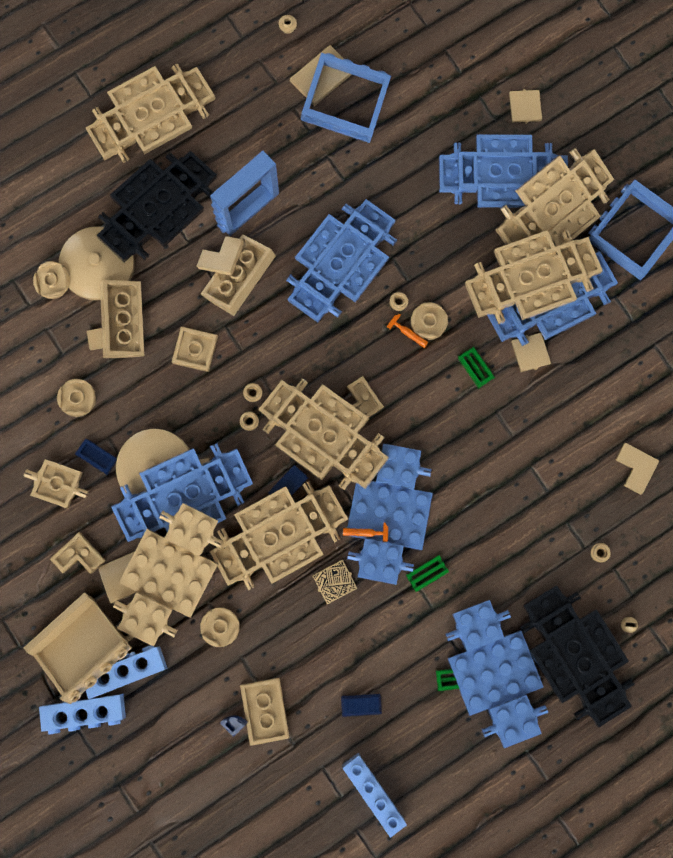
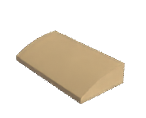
M243 234L239 239H242L244 244L233 274L227 275L215 272L201 292L203 297L235 316L276 257L272 249Z
M103 280L100 284L103 358L144 356L141 282Z
M134 552L98 567L109 601L112 604L116 600H123L137 592L119 583Z

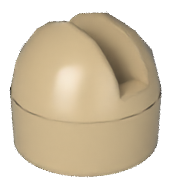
M625 617L621 621V628L627 633H633L638 628V622L633 617ZM626 622L634 623V627L626 626Z

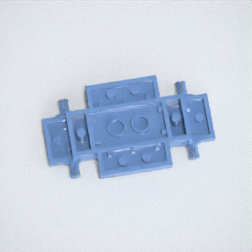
M477 135L476 152H461V143L458 142L457 149L456 142L453 144L454 153L439 155V192L455 194V204H458V198L459 204H462L463 193H476L477 191V207L502 208L504 205H507L508 208H522L525 204L515 190L557 156H561L568 166V155L553 154L552 143L545 144V152H533L532 135Z
M367 199L356 209H353L347 203L343 206L342 210L350 215L345 224H342L328 214L295 256V259L309 270L300 281L292 275H289L286 281L295 287L293 293L288 298V302L317 323L328 312L337 318L341 315L342 311L333 306L340 292L356 303L389 260V256L376 247L383 240L392 246L397 241L396 238L389 234V230L396 220Z
M599 251L595 254L603 272L590 278L594 289L586 292L582 282L571 284L577 297L576 301L522 320L517 306L514 304L502 310L506 321L504 323L501 322V324H498L495 314H488L487 316L500 340L503 342L509 338L517 337L521 346L529 343L524 332L536 324L544 339L547 340L595 316L596 312L589 301L590 298L599 296L603 305L610 303L611 300L606 291L616 286L618 282L601 252Z
M215 443L216 450L213 445L210 446L215 457L203 464L200 463L194 448L140 472L139 474L147 490L138 494H132L128 484L124 485V487L121 486L120 489L125 498L121 502L112 505L111 508L127 541L130 542L136 538H142L146 529L154 532L165 527L168 532L170 523L159 517L162 515V511L174 516L179 511L182 503L218 520V523L225 520L226 517L219 501L233 496L237 506L244 503L240 492L245 487L253 484L237 448L227 453H222L218 443Z
M383 443L382 453L387 455L389 459L377 473L376 482L371 481L366 489L356 483L347 528L383 531V523L385 522L388 526V542H383V535H374L373 537L350 536L365 540L361 553L349 551L348 555L352 556H348L347 559L359 561L358 578L397 585L400 571L413 572L414 564L403 562V547L421 551L423 549L433 493L414 490L418 475L430 477L432 469L420 467V450Z
M490 600L452 614L456 623V630L445 635L449 637L447 638L448 642L460 638L465 652L447 659L453 670V675L456 678L469 716L488 709L492 719V726L482 729L483 735L487 737L496 733L501 740L503 748H507L542 734L537 717L548 713V710H546L545 705L534 709L530 705L527 695H525L543 688V684L522 631L504 636L500 622L511 618L510 615H507L509 611L497 614Z

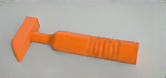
M401 314L395 315L387 325V328L391 330L395 325L404 335L425 348L428 342L408 327L397 323Z
M385 522L383 523V531L343 528V536L373 537L374 535H383V542H388V526Z

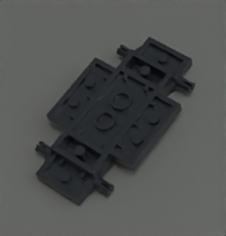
M189 151L184 157L179 159L169 152V155L167 154L165 158L172 164L164 171L154 161L149 159L110 194V198L121 209L111 218L104 212L98 216L105 223V226L97 234V238L124 263L136 253L143 260H146V257L148 258L150 254L142 247L151 239V236L165 247L204 211V207L194 198L204 192L211 199L210 195L214 191L209 188V185L217 178V174L193 152Z
M555 585L523 605L530 621L520 626V628L523 629L524 634L535 628L544 641L531 648L529 652L560 703H564L573 696L578 695L583 708L573 713L575 718L579 721L588 715L597 727H601L632 707L625 691L635 685L632 682L633 680L629 678L620 684L613 671L628 663L629 660L597 609L579 619L571 605L581 599L578 596L579 594L575 592L566 597L561 593L558 586Z

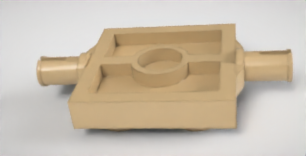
M45 459L37 473L28 469L25 471L28 474L24 473V477L34 480V488L30 496L69 509L75 495L85 499L88 497L85 494H89V491L78 488L82 472Z

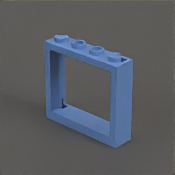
M321 53L303 107L301 121L370 143L391 76L384 71L372 70L366 65L354 64L348 59L336 58L330 53ZM324 65L382 84L369 128L310 109Z
M263 150L210 195L212 200L211 206L216 216L215 220L222 233L226 232L231 236L279 194L276 163ZM261 180V185L229 212L228 208Z
M634 180L631 185L626 184L621 190L623 195L620 199L618 197L614 199L610 204L612 207L610 212L605 211L599 219L602 222L599 226L595 224L588 234L591 235L589 240L594 247L641 281L673 241V227L642 267L598 236L630 194L673 224V207L637 180Z

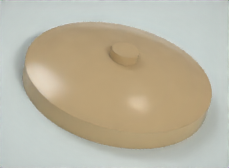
M99 226L88 227L76 232L66 241L59 256V263L68 270L70 275L68 288L76 295L89 300H101L100 284L103 280L130 281L135 268L134 255L124 263L97 238V234L104 228Z
M148 429L136 433L125 442L117 457L116 475L120 486L124 487V485L128 484L132 494H138L147 490L139 473L188 451L189 448L181 438L169 431Z

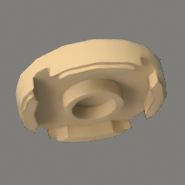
M47 261L41 264L33 277V285L36 292L48 299H57L63 296L70 284L68 270L62 264L54 261Z
M433 302L423 303L412 313L410 319L413 332L423 339L434 340L445 332L448 325V316L440 305Z
M72 379L65 382L58 390L57 402L62 411L69 416L80 417L93 409L96 402V393L93 387L85 380Z
M214 608L208 611L202 618L200 623L201 635L209 645L225 647L237 638L240 631L239 620L229 609Z

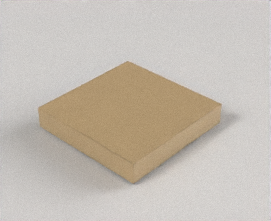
M181 327L172 364L209 372L218 335Z

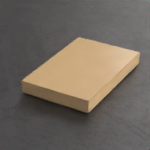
M331 45L321 52L324 54L330 53L336 58L344 59ZM321 53L290 78V82L306 98ZM324 65L312 104L316 106L352 74Z
M280 677L240 685L245 718L248 722L247 730L250 746L289 739L290 735Z

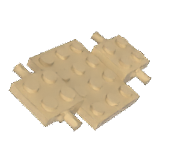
M175 64V66H172L175 75L164 80L156 66L108 91V96L115 105V108L102 114L99 107H96V110L93 109L92 112L97 120L86 127L89 136L104 161L118 154L122 162L125 163V159L129 160L125 150L136 142L145 155L192 129V125L186 115L198 110L203 119L208 117L209 113L205 109V105L216 98L199 69L195 67L190 71L182 72L179 65Z
M576 148L572 149L569 153L575 162L570 168H568L561 156H557L515 190L525 206L515 213H512L507 205L500 208L506 219L495 230L505 245L548 230L556 247L565 244L562 236L563 232L569 230L572 239H574L601 217L591 201L599 196L603 204L607 203L610 199L604 190L614 178L595 149L582 157Z
M548 230L496 248L494 253L500 267L485 272L482 262L476 263L474 266L478 275L471 280L465 281V286L478 318L488 314H495L498 324L504 323L506 320L502 310L516 304L522 320L576 301L577 297L571 286L573 283L582 282L586 292L593 290L590 278L601 274L603 270L589 237L573 240L569 230L562 233L565 244L555 247Z
M301 379L296 387L290 386L281 380L258 409L269 420L262 430L269 434L275 425L283 428L286 432L275 444L276 447L319 479L323 480L334 465L345 476L338 485L340 488L345 490L352 481L366 489L389 459L378 448V445L384 439L381 434L378 433L372 442L358 434L369 420V417L323 384L310 399L302 393L308 384L306 380Z
M310 481L304 483L302 486L308 495L297 503L294 502L285 486L234 514L243 532L229 538L225 528L217 531L223 543L220 548L216 547L210 551L227 585L230 586L237 581L243 580L248 591L251 590V587L254 588L256 586L250 576L262 567L271 584L323 556L315 540L316 537L329 533L334 543L337 542V539L339 541L341 538L336 528L341 523L347 521L348 518L330 485L322 490L314 491Z
M182 503L179 511L174 516L162 511V515L159 518L170 523L165 537L146 529L119 581L120 584L137 592L128 605L116 600L113 608L123 612V618L118 629L152 646L155 645L158 637L163 632L175 637L178 630L167 625L172 610L191 618L218 565L201 556L204 548L209 543L218 548L223 543V540L213 536L218 520L185 503Z

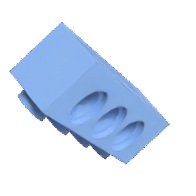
M149 645L142 648V653L136 655L135 651L124 657V660L116 662L107 673L110 678L108 683H103L100 677L94 686L86 690L88 699L168 669L160 646L154 648V646ZM141 657L147 660L148 664L145 669L140 668L138 665ZM122 665L128 667L129 672L126 676L120 674L119 670Z
M124 694L77 700L71 704L62 702L39 707L41 732L48 731V734L60 733V729L68 728V731L80 730V726L88 725V728L100 727V723L108 722V725L121 724L120 720L126 718ZM101 706L107 708L108 713L106 717H102L99 714ZM81 709L87 712L86 720L79 717ZM61 712H64L67 715V721L65 723L61 722L59 719V714Z
M359 753L342 764L343 770L390 838L407 826L406 821Z

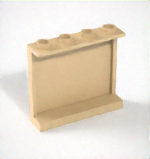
M83 593L24 647L28 654L34 656L62 695L60 697L61 701L69 704L80 699L84 691L94 686L97 680L103 674L108 673L112 666L118 660L123 659L132 648L97 602L86 593Z

